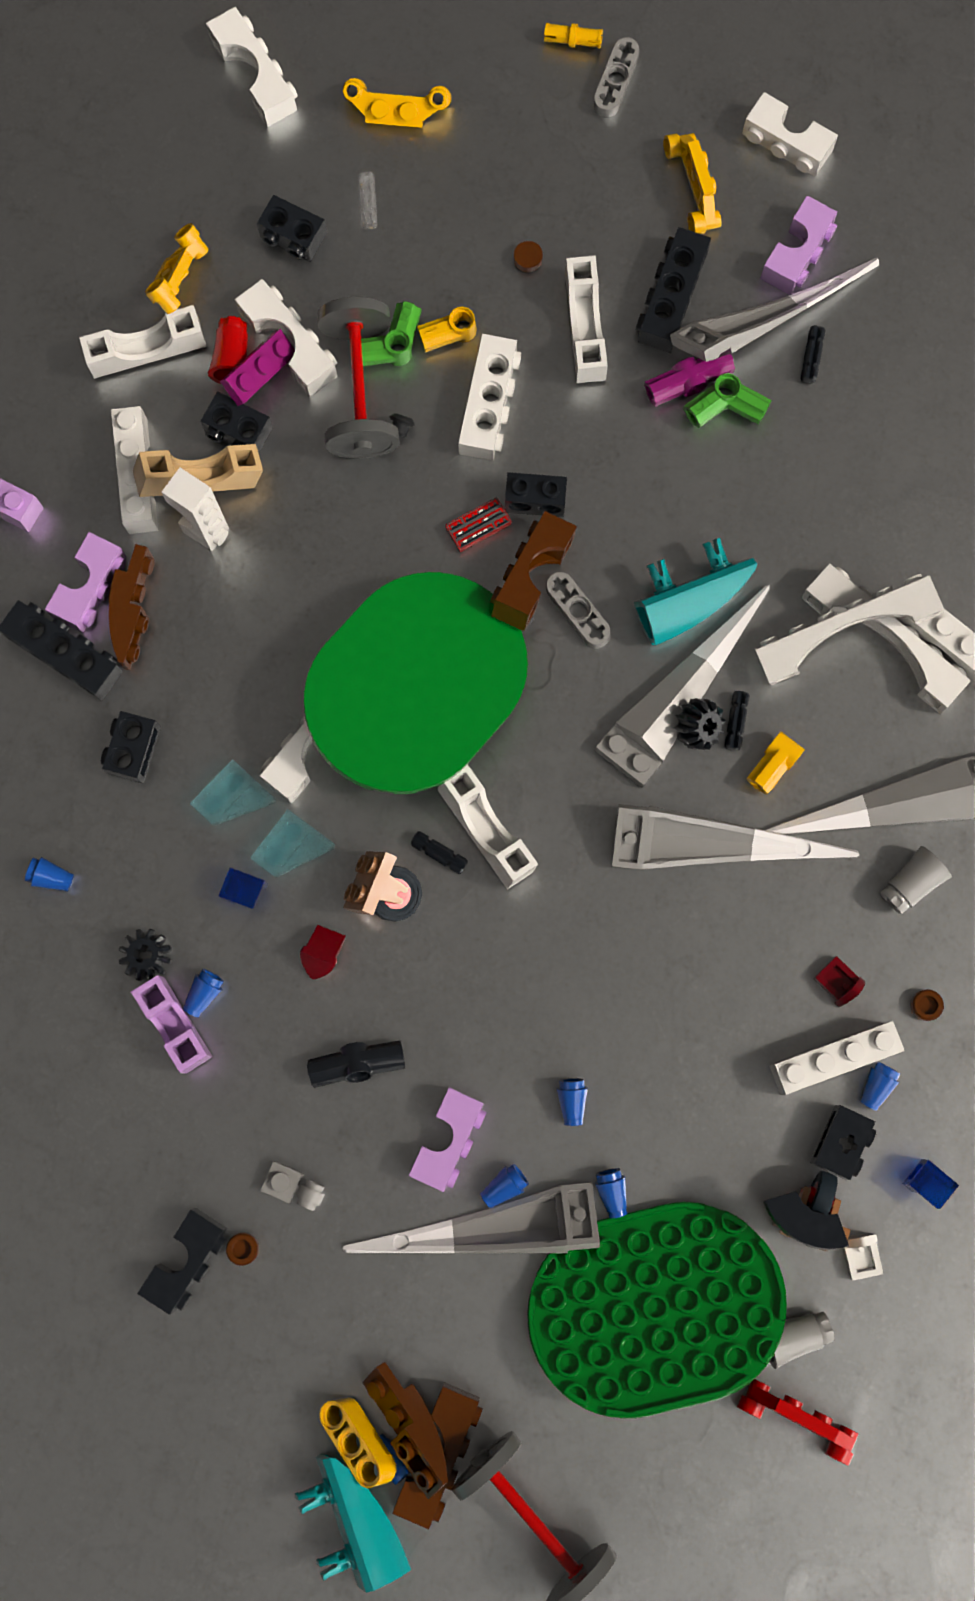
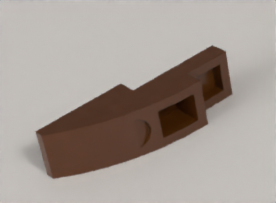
M135 544L127 572L115 569L109 597V627L112 645L118 662L126 670H130L132 662L136 663L140 653L138 642L141 634L144 635L146 633L149 623L146 612L138 603H142L146 593L144 583L146 576H150L153 571L154 558H152L153 556L148 547Z
M386 1362L377 1366L362 1383L367 1389L369 1396L375 1401L386 1417L388 1424L397 1434V1437L390 1443L397 1457L404 1463L418 1488L423 1491L429 1500L448 1482L446 1461L439 1434L431 1414L415 1386L411 1384L403 1389Z

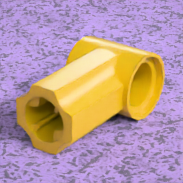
M463 306L453 309L450 315L417 326L425 352L457 341L461 343L473 340L477 332L474 313L469 308ZM461 321L470 323L468 327L463 329L456 327Z
M780 731L765 750L764 757L746 780L756 790L767 795L778 783L784 772L790 770L805 749Z

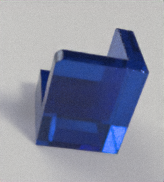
M230 867L219 897L227 902L237 903L254 909L262 889L266 890L268 883L263 879Z
M921 1159L902 1183L911 1192L921 1195L936 1209H941L959 1186L935 1164L926 1159Z

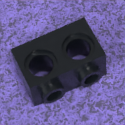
M275 195L272 196L257 222L260 237L266 244L272 247L277 245L286 249L294 258H304L310 262L327 234L325 219ZM277 222L284 223L282 226L273 227V224ZM300 235H309L306 239H298Z
M218 391L200 421L205 435L214 442L221 443V441H224L231 446L256 444L258 453L273 429L269 416L245 404L237 406L231 397ZM221 417L229 418L225 424H216L217 420ZM246 430H255L254 435L251 437L242 436Z
M507 472L506 513L542 516L544 511L557 517H564L567 477Z
M120 711L118 719L114 718L110 727V736H112L110 745L104 748L101 755L102 769L108 775L143 784L161 726L156 720ZM133 726H139V735L133 739L127 738L128 730ZM123 755H131L129 765L119 768V758Z

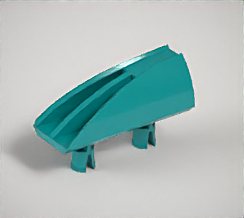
M719 537L713 540L714 549L710 542L702 544L711 570H709L710 573L677 586L673 584L665 564V559L657 561L659 572L654 563L646 565L656 591L651 596L635 601L634 607L651 645L656 646L682 634L720 609L745 585L757 568L755 559L750 558L734 564L732 562L729 563L721 543V538Z
M324 1454L318 1455L316 1460L323 1478L322 1483L295 1493V1498L298 1501L312 1498L298 1507L301 1514H305V1512L329 1502L335 1515L344 1545L343 1549L316 1559L319 1567L331 1565L320 1572L322 1580H327L331 1576L351 1569L357 1587L368 1593L395 1581L411 1571L402 1544L390 1520L369 1489L362 1487L356 1481L350 1469L339 1460Z

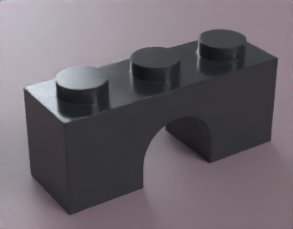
M197 1208L191 1209L173 1238L186 1247L188 1251L187 1264L180 1271L171 1270L162 1263L155 1265L137 1294L169 1315L177 1309L182 1311L192 1296L188 1292L194 1281L200 1283L210 1267L206 1264L212 1253L217 1255L227 1241V1238L223 1235L228 1228Z

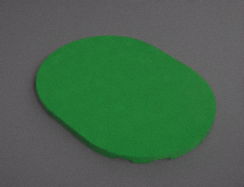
M424 572L406 575L376 590L318 652L308 672L303 706L305 721L313 744L324 760L337 773L368 790L393 794L417 793L418 791L440 786L452 779L488 742L517 705L525 686L528 668L527 650L522 631L491 616L494 604L490 603L493 593L474 581L453 574Z
M675 1202L630 1212L619 1218L598 1220L600 1248L570 1250L568 1253H549L536 1273L531 1294L529 1295L527 1318L530 1341L539 1365L552 1384L573 1403L588 1411L610 1418L637 1419L715 1401L736 1393L751 1383L765 1369L774 1356L784 1331L787 1310L786 1289L774 1254L766 1242L742 1219L728 1211L703 1203Z

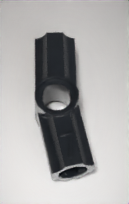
M401 1040L370 1046L363 1042L349 1043L341 1047L340 1052L309 1059L307 1063L308 1075L314 1088L341 1081L359 1083L370 1079L373 1074L405 1069Z

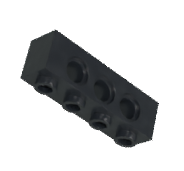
M678 227L675 237L669 236L664 250V254L668 255L665 263L659 262L654 279L658 280L656 288L650 287L645 301V305L649 306L647 313L640 314L635 330L640 332L638 343L671 354L674 346L672 345L670 334L678 331L682 325L709 251L711 237ZM683 261L687 266H678L675 262ZM675 287L678 291L669 292L666 288ZM664 312L669 317L660 318L656 315V313Z
M18 600L0 624V633L103 701L123 673L117 665V658L105 650L101 654L92 649L94 644L81 634L74 637L68 633L70 628L57 618H54L51 622L43 616L45 611L36 604L30 602L26 605ZM44 627L43 633L39 637L32 638V632L35 628ZM68 643V648L64 653L56 654L58 645ZM93 659V664L89 669L80 670L81 663L84 660Z

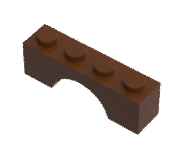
M544 511L539 521H533L527 534L530 537L528 542L522 541L516 552L515 558L518 559L515 565H508L503 576L505 581L503 587L497 586L491 597L490 603L494 604L492 617L525 631L537 609L541 592L532 583L529 573L541 565H561L573 542L577 525Z
M443 1383L431 1417L441 1430L444 1438V1456L448 1482L428 1500L423 1491L416 1485L412 1475H407L392 1514L428 1530L432 1521L439 1522L446 1504L440 1500L445 1488L450 1491L458 1474V1471L454 1470L453 1467L457 1457L464 1459L471 1441L466 1438V1434L470 1425L477 1426L483 1408L478 1406L480 1397L448 1383Z

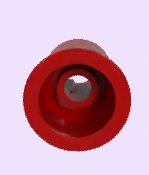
M228 316L220 318L218 322L213 356L208 370V377L216 383L221 384L220 381L247 357V322H244L240 317Z

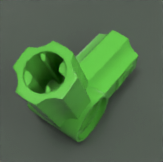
M406 301L397 303L389 333L385 336L361 339L363 367L385 363L402 366L410 361L412 345L422 312L421 308L414 305V303ZM397 344L405 346V348L400 351H395L391 349L394 345Z
M725 373L720 375L712 386L687 403L683 410L687 419L693 426L698 428L727 409L759 424L772 400L742 385L739 378L735 375ZM727 388L733 394L724 395L720 392V389Z

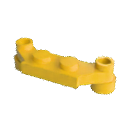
M359 78L348 79L343 85L344 97L365 116V123L423 128L424 120L436 111L444 110L451 103L450 91L441 85L433 87L425 97L368 92L365 83ZM351 85L357 88L356 96H352L349 92ZM436 93L442 94V104L435 102L434 95Z
M677 133L665 135L663 139L665 155L667 159L682 157L698 207V211L688 213V229L699 234H705L706 230L720 228L722 224L721 215L718 210H715L714 203L716 182L713 176L710 177L708 171L707 153L702 151L699 140L696 139L694 133L680 136Z
M192 223L186 224L175 234L174 239L180 247L164 260L154 281L145 290L146 296L153 304L158 303L167 314L173 313L181 304L176 298L179 292L178 287L181 281L188 275V267L193 258L198 260L208 252V247L201 240L199 231Z

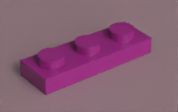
M276 330L229 372L220 383L236 405H242L292 359L295 349L282 330Z

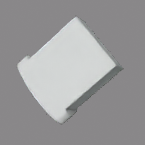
M867 1233L848 1237L849 1246L843 1248L850 1280L853 1281L883 1274L876 1243L878 1241L876 1234Z

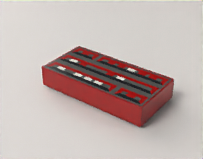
M495 497L445 525V528L461 553L512 525V521L499 499Z

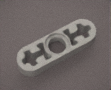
M621 38L615 43L596 90L594 110L601 117H612L618 112L638 62L639 45L632 38ZM625 50H630L625 64L621 63L622 53ZM613 72H619L624 76V80L614 83L609 79V75ZM608 91L612 92L611 102L605 106L602 103L606 100Z
M556 572L548 578L546 587L549 598L589 647L601 648L605 646L610 637L608 623L567 573ZM556 581L559 584L566 583L565 591L570 597L566 604L562 603L566 598L562 591H553L555 589L554 582ZM582 603L586 607L587 613L580 618L574 617L569 610L571 605ZM591 616L594 617V619H591V625L594 629L599 630L601 628L603 630L602 639L600 640L598 637H590L591 628L586 622Z

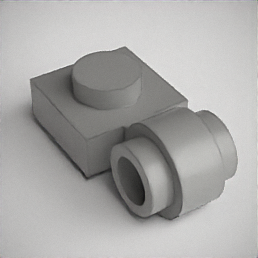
M273 1161L260 1190L289 1204L292 1202L294 1195L297 1194L299 1198L297 1204L312 1211L315 1210L316 1206H320L325 1195L322 1193L324 1186L308 1179L305 1185H300L304 1173L277 1161Z

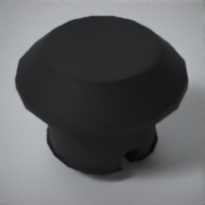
M397 413L389 416L390 420H393L392 424L398 428L399 437H406L409 427L415 426L412 418Z

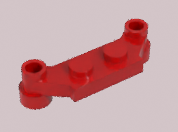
M756 1379L751 1382L746 1395L741 1396L737 1408L758 1419H761L765 1408L774 1411L830 1441L824 1454L847 1466L850 1465L854 1455L851 1451L859 1435L857 1432L843 1425H840L839 1429L831 1426L832 1418L816 1410L811 1415L801 1410L803 1403L786 1394L782 1400L769 1393L770 1386Z

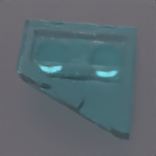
M232 759L190 804L215 826L272 805L276 802V799Z
M287 810L251 856V860L277 878L333 850L336 845L290 810Z

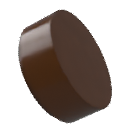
M524 241L517 245L514 250V263L519 270L529 273L536 271L541 266L543 252L537 243Z
M926 989L917 992L912 997L910 1008L917 1019L932 1021L942 1014L944 1002L936 991Z
M246 1232L232 1236L226 1246L228 1259L239 1266L250 1264L257 1258L259 1253L257 1239L252 1234Z

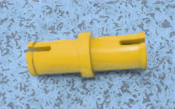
M546 22L544 42L569 44L570 48H575L576 45L600 49L603 29L578 27L576 23L566 26Z

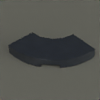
M796 1191L763 1201L769 1216L779 1229L798 1242L821 1250H835L849 1246L839 1215H824L812 1211L801 1201Z

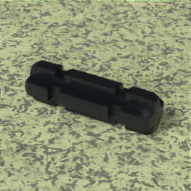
M816 325L810 327L800 378L803 382H816L826 331L824 327Z
M735 691L732 695L731 704L733 707L730 709L727 726L729 734L726 736L724 745L726 749L738 751L742 747L743 737L741 735L744 733L747 709L745 707H747L750 697L747 692Z
M418 831L411 840L412 847L419 851L424 850L427 856L444 866L449 865V868L457 874H461L467 866L468 860L459 854L455 855L453 850L434 839L430 840L429 836L421 831Z

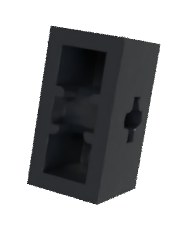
M835 1105L810 1163L844 1180H851L852 1175L857 1177L864 1162V1159L860 1158L865 1146L868 1148L871 1146L875 1138L876 1130L873 1127L876 1121L842 1105ZM849 1136L848 1143L852 1144L851 1149H844L842 1152L843 1145L839 1143V1140Z

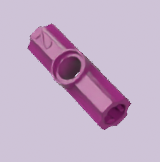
M731 354L707 362L699 358L695 359V357L681 360L670 371L645 381L644 387L650 403L656 407L683 394L685 397H689L701 392L720 375L734 373L733 357Z

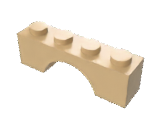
M256 444L227 446L219 453L200 460L177 459L171 455L169 450L139 452L133 468L139 497L162 496L163 489L179 468H182L211 487L212 492L255 488L263 472Z

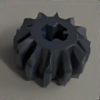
M690 699L689 704L681 705L682 713L675 715L679 719L678 724L674 727L679 732L677 739L693 750H710L712 745L719 744L718 736L719 734H724L721 728L727 721L721 717L723 709L716 706V703L709 699Z
M141 929L136 930L137 940L127 935L125 940L130 946L128 948L124 946L119 947L120 952L127 954L126 957L119 959V964L128 965L125 974L130 976L135 973V980L140 982L144 979L145 974L148 980L154 978L155 970L164 975L166 970L161 966L162 962L166 964L172 963V959L164 956V954L172 951L170 945L162 946L166 937L162 934L156 937V931L153 929H149L146 936ZM148 951L152 953L150 959L145 958L144 960L139 957L141 952Z

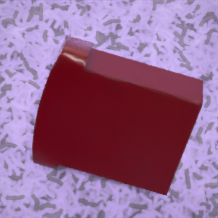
M317 924L307 945L303 946L300 950L302 965L311 979L324 977L333 970L338 961L337 957L344 945L346 935Z
M837 956L813 978L836 1000L834 1003L838 1007L853 1000L861 993L865 986V980L860 976L858 977Z

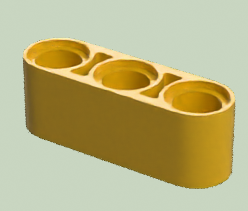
M351 1397L324 1403L319 1413L321 1424L356 1481L365 1488L376 1487L392 1481L397 1471L395 1460L359 1403ZM339 1408L342 1412V1420L339 1417ZM356 1437H358L360 1441L359 1447L356 1443ZM374 1464L376 1465L378 1470L377 1476L374 1472Z

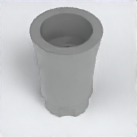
M920 846L911 860L888 882V886L880 894L898 914H902L909 907L912 908L937 886L952 878V875L930 850Z
M824 1311L813 1315L808 1313L785 1320L780 1343L770 1360L774 1369L809 1352L822 1349L823 1345L835 1340L834 1332Z

